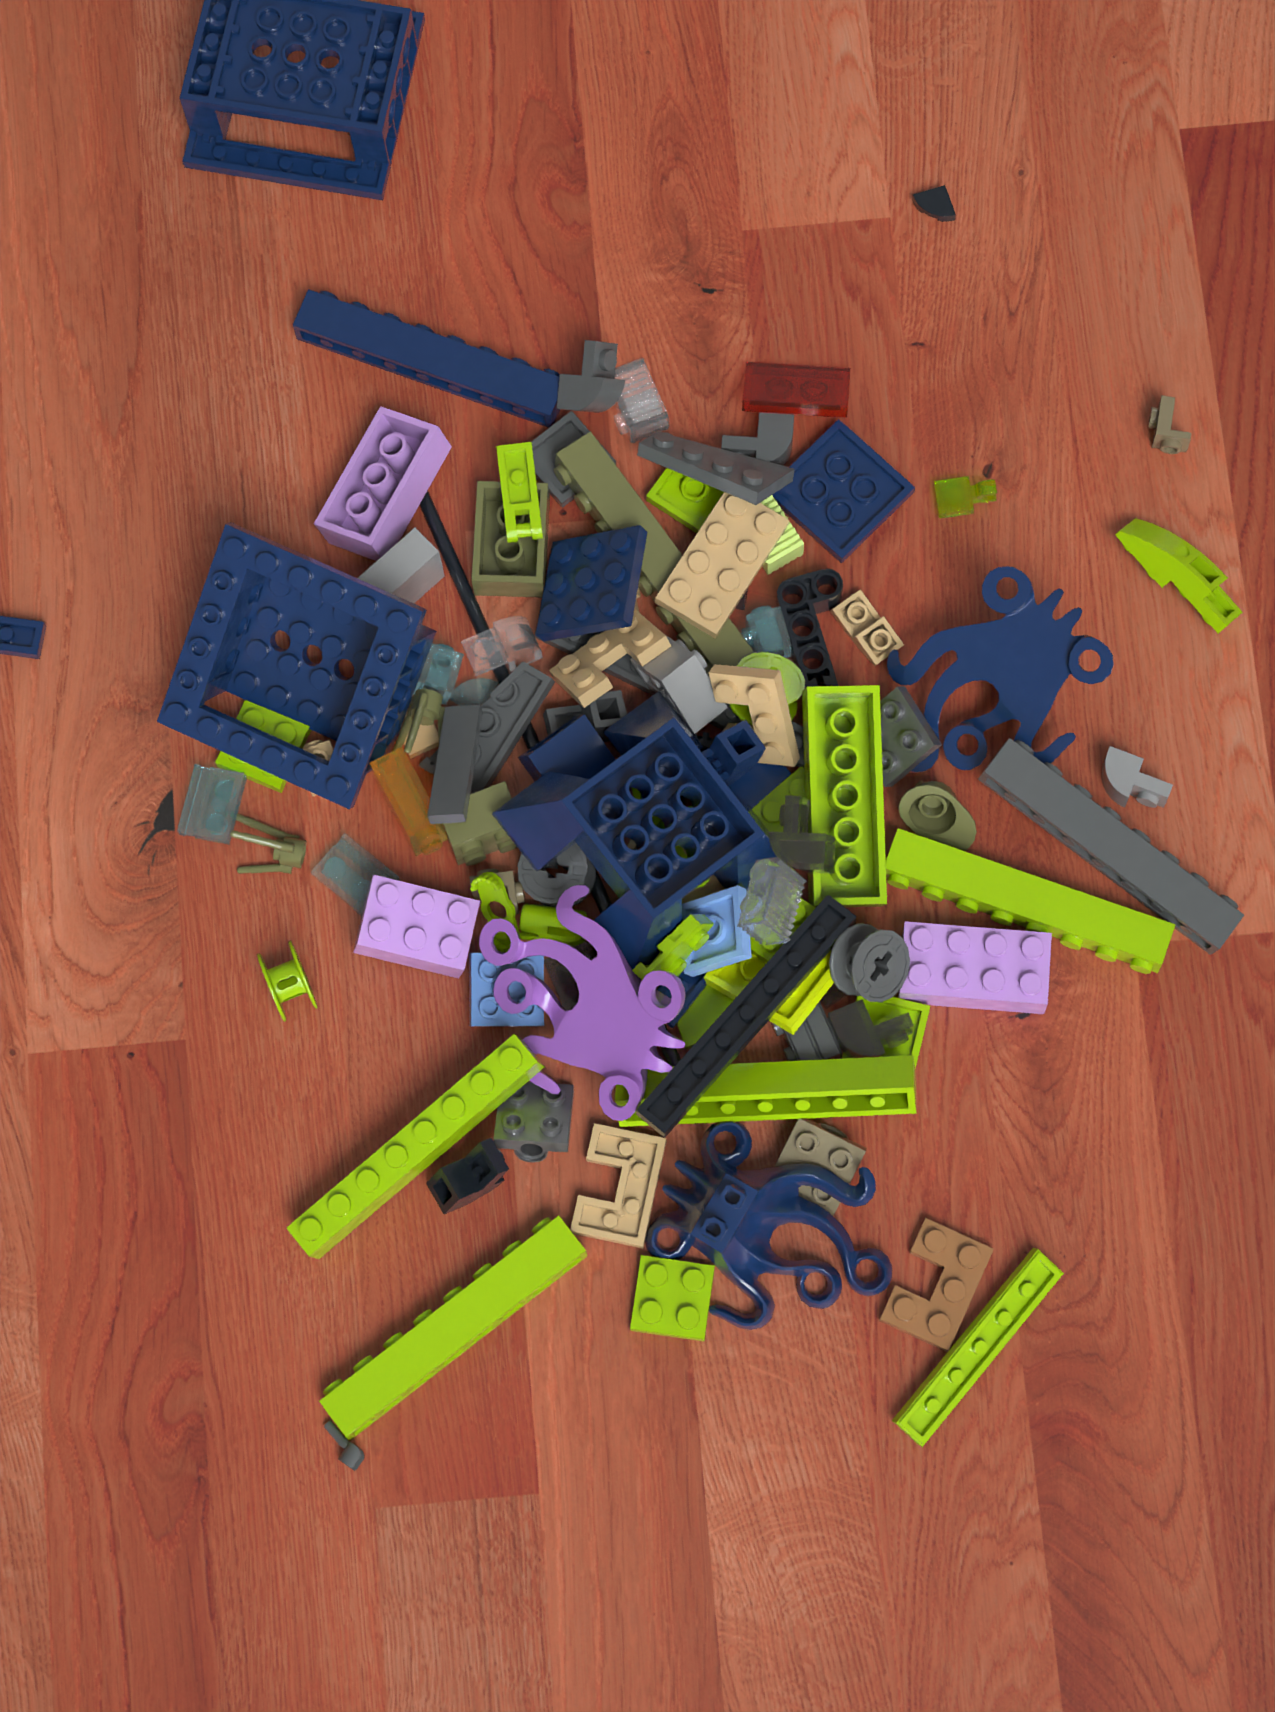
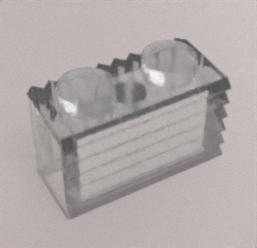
M643 357L616 367L614 379L625 380L623 392L614 405L618 414L613 415L620 435L627 433L630 442L635 443L643 438H648L656 432L668 430V413Z
M780 857L756 860L755 865L750 870L749 876L751 879L746 897L740 905L741 914L737 927H741L743 931H746V934L751 935L750 937L755 938V941H758L761 945L787 943L791 940L789 936L792 934L791 929L794 927L792 923L796 920L794 917L798 914L796 910L799 908L798 903L803 895L801 891L805 888L803 884L807 881Z

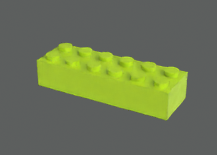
M880 685L806 687L802 691L809 903L817 907L829 895L844 907H881L887 904Z

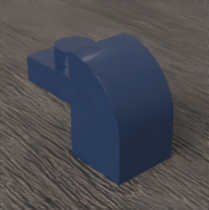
M744 720L716 735L711 747L703 751L702 754L727 786H729L757 764L766 748L749 723Z

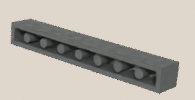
M1009 738L979 776L978 780L1163 920L1176 924L1175 929L1211 955L1218 951L1244 917V914L1237 910V903L1228 896L1222 894L1219 896L1209 889V883L1202 876L1194 872L1190 874L1180 867V862L1174 855L1165 850L1160 852L1152 846L1150 838L1145 833L1136 828L1131 830L1121 822L1120 815L1107 806L1102 808L1091 800L1092 795L1089 791L1078 784L1073 786L1062 778L1063 773L1056 766L1048 762L1044 764L1034 757L1033 750L1027 744L1019 740L1014 742Z

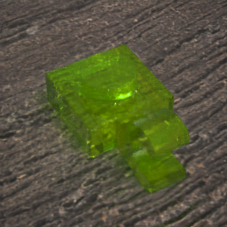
M969 476L934 481L939 519L974 514L973 504L997 501V489L994 479L984 480L970 486Z

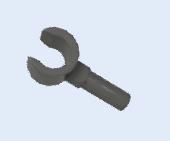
M332 1421L327 1422L324 1428L338 1445L344 1448L338 1460L356 1471L364 1460V1452L345 1438Z

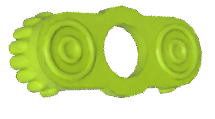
M484 872L475 877L470 884L472 886L470 890H478L482 902L481 911L488 922L499 918L507 920L515 926L519 934V928L515 919V907L508 898L502 879L493 872ZM490 902L501 903L506 909V917L496 916L490 909ZM502 931L494 936V945L501 953H506L511 945L509 936Z

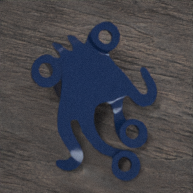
M998 567L990 571L982 584L984 601L991 609L1006 614L1002 619L940 631L931 636L905 666L900 663L898 650L893 649L887 659L888 673L893 681L900 685H912L926 673L936 659L948 651H956L958 659L936 681L925 705L924 717L938 739L940 712L948 697L957 688L966 683L981 680L993 684L999 693V702L991 712L959 723L945 737L943 743L945 756L953 766L961 770H971L981 765L986 758L987 743L983 735L984 731L1011 719L1019 720L1021 723L1014 742L1016 740L1022 741L1031 748L1034 736L1050 711L1058 691L1068 676L1071 674L1078 681L1087 684L1100 683L1111 674L1114 665L1111 651L1100 640L1088 635L1073 636L1071 634L1074 625L1081 617V608H1074L1062 618L1053 619V611L1064 593L1062 589L1059 588L1053 591L1042 603L1037 605L1031 581L1021 570L1014 567ZM1004 577H1010L1018 584V592L1013 598L1006 599L997 592V584ZM1085 650H1093L1100 656L1101 663L1095 671L1088 672L1082 669L1079 664L1080 657ZM1066 733L1058 737L1045 750L1034 752L1033 756L1044 764L1045 762L1052 763L1075 740L1076 736L1074 733ZM963 734H971L978 741V749L973 755H964L958 749V740ZM940 747L911 771L924 772L930 769L938 759Z
M717 1122L705 1131L700 1145L703 1169L697 1168L685 1161H676L675 1167L690 1180L692 1187L690 1189H683L671 1184L663 1186L662 1190L665 1195L675 1201L679 1208L677 1211L664 1213L657 1217L647 1230L645 1238L646 1248L652 1257L679 1260L693 1246L710 1259L723 1275L753 1301L755 1310L752 1313L744 1314L726 1305L715 1304L710 1306L709 1312L736 1327L747 1330L759 1329L765 1326L772 1319L775 1309L773 1297L758 1281L759 1275L763 1273L797 1276V1293L802 1302L813 1308L824 1309L830 1307L839 1298L842 1290L841 1276L830 1264L813 1259L786 1260L772 1251L769 1242L773 1231L780 1225L802 1223L817 1228L827 1235L835 1244L841 1256L845 1277L850 1288L860 1295H877L888 1287L892 1279V1264L886 1254L875 1248L855 1251L849 1234L839 1221L819 1205L799 1196V1187L804 1185L820 1189L847 1206L859 1207L866 1205L873 1198L876 1191V1181L871 1171L866 1167L859 1168V1183L856 1186H852L831 1171L808 1163L787 1164L756 1170H739L736 1167L749 1156L752 1148L751 1135L740 1122ZM728 1131L736 1137L737 1144L731 1153L723 1154L715 1148L714 1140L719 1132ZM662 1229H674L679 1234L680 1242L675 1249L666 1250L659 1245L657 1238ZM869 1259L877 1264L879 1272L873 1281H862L857 1276L856 1267L861 1260ZM817 1272L826 1277L828 1284L822 1294H811L806 1289L805 1279L810 1273Z

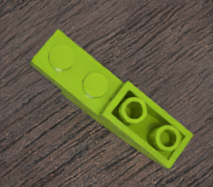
M1137 518L1115 534L1122 542L1124 548L1145 568L1147 574L1161 588L1172 581L1180 594L1189 600L1202 615L1203 620L1212 626L1218 634L1243 613L1220 587L1228 577L1210 559L1184 539L1153 523Z

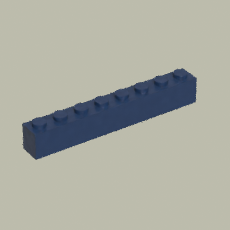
M308 289L294 320L293 329L297 340L550 428L555 424L560 409H557L560 377L558 372L551 369H544L542 371L530 367L529 363L519 358H511L510 360L501 357L497 352L488 347L481 346L476 348L467 345L464 340L453 335H448L447 337L438 335L425 325L416 324L413 326L404 323L399 317L390 313H383L381 315L372 312L367 306L359 302H351L350 304L338 300L330 292L320 291L318 293Z

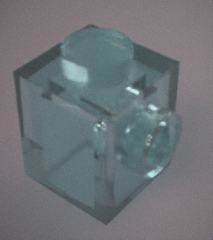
M761 606L752 610L751 614L746 615V626L741 629V635L755 653L769 652L779 654L785 658L791 657L792 645L780 606L775 608Z
M432 643L415 691L418 689L434 690L443 696L442 704L446 705L454 691L464 654L455 651L448 645Z

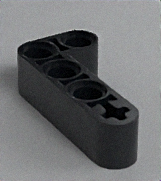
M821 569L786 579L779 585L777 590V611L793 662L804 676L805 688L818 686L820 682H822V686H839L816 615L832 610L841 602L843 580L840 574L832 569ZM822 585H830L836 591L830 595L820 593L818 588ZM789 594H795L802 600L797 604H789L784 601V597ZM799 626H805L812 632L808 636L801 637L794 633V629ZM814 658L818 659L822 665L817 669H809L804 665V662Z

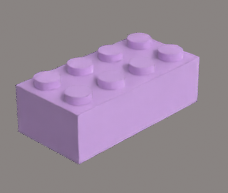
M380 406L315 520L314 525L329 544L377 561L401 539L452 446L438 426Z
M905 921L902 938L909 950L910 966L908 976L898 992V998L933 1006L1034 1014L1045 1013L1048 1005L1052 933Z

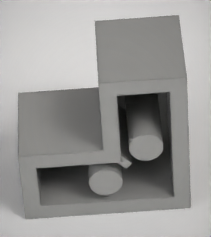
M666 636L671 647L642 667L633 658L630 661L645 685L656 693L660 691L691 732L695 734L728 707L725 703L715 701L710 677L704 670L708 665L702 655L695 649L689 651L680 639L674 641Z

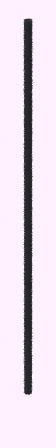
M427 490L419 506L498 684H500L510 675ZM531 722L522 735L528 750L539 742ZM596 869V880L591 893L601 914L612 903ZM659 1046L666 1062L672 1067L676 1066L681 1060L677 1049Z

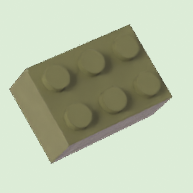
M477 481L472 586L475 596L542 598L546 580L550 511L548 483H537L543 539L533 540L532 537L518 538V542L508 543L501 483ZM529 514L515 516L516 524L530 522Z

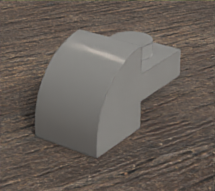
M1110 746L1101 773L1102 783L1109 797L1124 808L1130 795L1137 797L1136 800L1147 807L1155 808L1158 805L1164 808L1173 785L1139 772L1144 760L1143 758Z

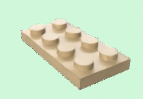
M724 492L655 597V603L716 639L785 532L790 520L761 503L754 505Z

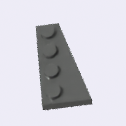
M656 432L639 442L637 456L754 505L759 504L793 482L795 471L793 468L676 437L666 432Z
M522 662L490 693L491 697L481 706L483 715L470 794L492 785L555 683L551 677L525 662ZM438 750L430 758L427 756L418 765L432 775L435 772Z

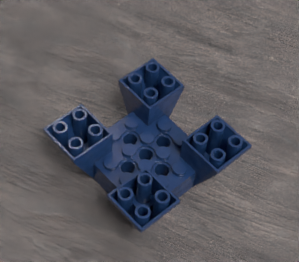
M660 691L603 732L620 753L621 757L591 779L549 771L492 813L536 872L577 843L619 898L593 921L611 934L632 969L640 962L643 965H650L660 953L657 946L683 922L682 898L712 875L717 878L724 889L738 885L746 888L748 896L766 875L772 877L792 862L748 804H741L700 750L704 747ZM629 787L636 788L641 793L642 799L634 798L629 791ZM680 796L687 797L692 803V808L683 805ZM652 816L660 818L664 823L665 829L655 826ZM624 837L632 839L637 846V850L628 848L624 842ZM675 846L682 847L687 853V858L680 857L676 853Z

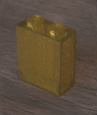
M400 747L370 762L376 783L415 856L421 853L429 855L439 850L443 846L442 842L447 840L443 823L430 824L427 816L430 798L403 748Z

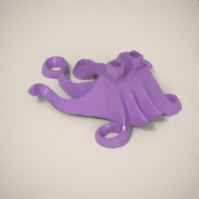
M576 885L565 890L558 900L556 913L557 919L564 927L580 935L593 945L597 951V957L592 960L575 948L552 939L539 938L523 942L520 940L518 931L512 923L502 918L492 919L484 925L479 937L481 953L489 963L502 966L529 956H547L557 960L569 970L579 990L577 1004L572 1010L567 1011L545 982L526 971L509 968L501 972L495 981L493 991L497 1004L503 1011L510 1014L520 1013L530 1005H537L549 1015L553 1024V1038L530 1035L523 1039L525 1044L535 1055L541 1054L603 1075L605 1080L599 1088V1103L604 1114L617 1121L630 1118L640 1106L647 1085V1069L660 1073L672 1070V1066L658 1055L656 1046L666 1048L685 1047V1042L670 1034L664 1025L672 1021L683 1008L685 988L681 979L669 971L657 970L648 973L641 980L632 971L633 969L611 934L595 921L573 910L574 902L589 893V888L586 885ZM501 931L505 932L511 941L510 949L506 953H501L494 945V936ZM512 982H521L525 987L526 996L521 1003L515 1002L509 995V987ZM657 986H666L670 990L672 998L656 990ZM542 1070L529 1080L552 1094H559L561 1091L558 1084ZM615 1085H623L628 1090L629 1100L625 1106H619L613 1102L611 1094Z

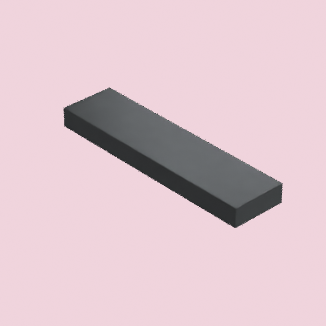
M480 705L445 707L427 815L430 824L466 822L483 715Z

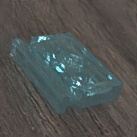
M195 764L177 829L179 835H188L197 839L230 845V832L234 830L247 780L245 773L214 767H201Z
M344 833L341 837L342 839L327 852L313 868L311 874L362 916L369 883L373 875L400 881V878Z

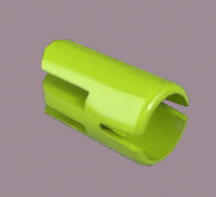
M528 903L523 905L519 929L521 930L519 937L521 939H552L576 947L585 944L583 937L568 930L557 919L556 907ZM574 910L575 912L587 917L586 912L581 910Z

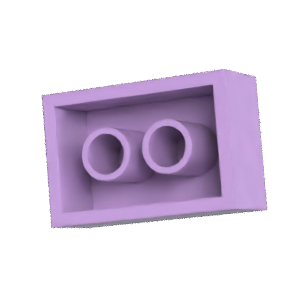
M373 875L369 883L353 953L459 979L465 969L480 901Z

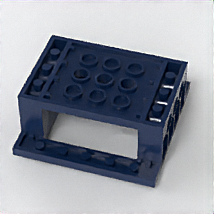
M204 0L179 98L190 129L182 161L184 168L383 201L425 23L424 13L411 11L410 8L360 0ZM265 45L272 48L271 53L266 57L254 55V51L259 46ZM294 51H301L306 54L305 58L298 63L287 60L289 54ZM333 56L339 59V63L333 68H325L321 65L322 60ZM232 113L348 132L351 136L356 159L355 161L226 140Z
M230 522L225 524L157 722L350 810L356 803L366 774L390 758L437 631L422 625L427 609ZM281 630L289 635L291 642L288 649H282L277 645L275 641L277 631ZM309 645H315L320 648L322 652L320 663H313L309 660L307 656ZM341 659L349 660L353 664L354 674L351 678L344 677L340 673L339 662ZM227 691L244 700L310 726L309 729L337 741L330 761L208 707L204 703Z

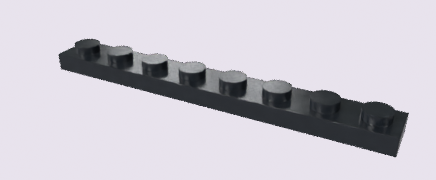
M827 895L637 1108L636 1115L665 1138L832 950L838 936L848 927L855 924L857 916Z

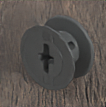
M575 843L537 872L521 853L518 862V879L524 891L534 900L539 901L544 906L556 907L560 896L572 886L586 885L590 893L596 880V868L577 843ZM558 865L568 870V873H556V877H554L546 869H558ZM589 893L575 901L573 906L583 902Z
M860 923L848 927L838 936L831 950L829 961L831 978L836 987L847 995L862 996L870 1002H883L892 998L902 988L908 976L910 966L909 950L900 935L892 930H878L870 924Z

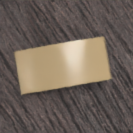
M861 589L830 611L846 634L874 666L887 658L893 649L898 650L904 646L885 617L881 618Z

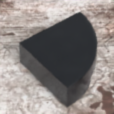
M945 185L912 195L913 204L921 213L924 212L941 222H949L956 219V214Z

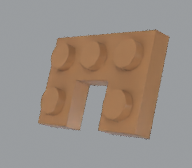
M925 1218L910 1254L944 1270L930 1301L895 1285L882 1313L880 1322L948 1352L994 1249Z

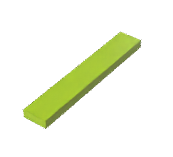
M1032 1248L897 1413L892 1422L917 1445L923 1447L1064 1273L1039 1249Z

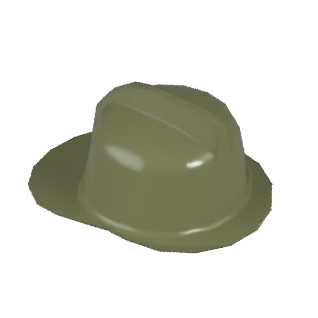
M921 780L914 788L908 790L901 797L899 803L900 817L917 835L963 851L968 850L974 843L977 833L975 821L966 808L957 800L952 789L946 784L937 781L924 782Z

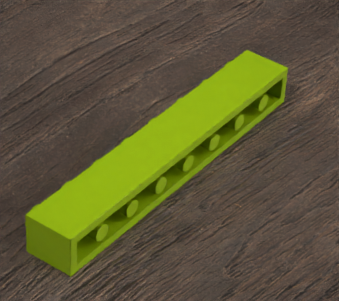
M899 828L886 859L887 883L896 888L906 890L908 886L922 891L921 894L930 900L940 902L946 899L957 903V908L968 913L975 914L978 910L991 915L990 918L993 921L1002 925L1010 926L1012 923L1026 927L1025 931L1052 933V937L1061 939L1060 943L1068 948L1080 950L1081 947L1090 949L1095 951V956L1110 962H1115L1118 959L1130 963L1131 969L1144 974H1150L1151 971L1159 972L1176 925Z
M513 1034L287 1227V1230L309 1257L320 1259L545 1068V1066L525 1042Z
M914 1055L730 1064L678 1124L916 1114ZM647 1069V1085L641 1104L669 1072L660 1073ZM616 1085L615 1103L619 1106H625L629 1100L628 1090L623 1085ZM636 1111L630 1118L618 1121L619 1127L650 1126L636 1115Z
M560 1216L553 1220L547 1217L539 1222L532 1229L534 1235L524 1243L520 1240L512 1243L502 1252L504 1258L497 1264L492 1266L491 1263H488L481 1267L472 1276L475 1281L466 1288L462 1289L461 1286L454 1288L443 1298L445 1304L435 1312L431 1309L423 1312L413 1321L415 1325L413 1329L404 1336L401 1332L392 1336L383 1344L385 1350L374 1359L371 1355L365 1357L353 1367L355 1374L344 1382L338 1379L324 1389L323 1394L325 1397L319 1402L349 1441L588 1256L585 1248Z

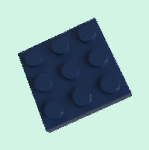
M838 419L789 467L795 469L793 482L774 493L773 497L788 516L840 563H843L915 492V487Z
M641 525L554 541L552 543L535 635L542 641H549L630 627L632 625L648 532Z

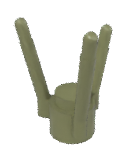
M418 689L415 691L413 704L409 705L407 717L392 750L394 756L399 754L405 740L407 742L404 751L405 753L411 752L420 724L429 726L434 724V720H438V737L440 742L445 707L441 706L443 696L440 693L430 689Z
M238 813L231 815L232 819L277 838V840H272L232 830L230 836L233 838L274 848L273 860L279 861V864L241 866L237 868L239 874L267 872L292 874L293 867L302 868L306 852V840L299 839L300 836L285 833Z

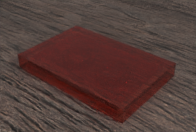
M746 362L742 411L847 418L851 368Z

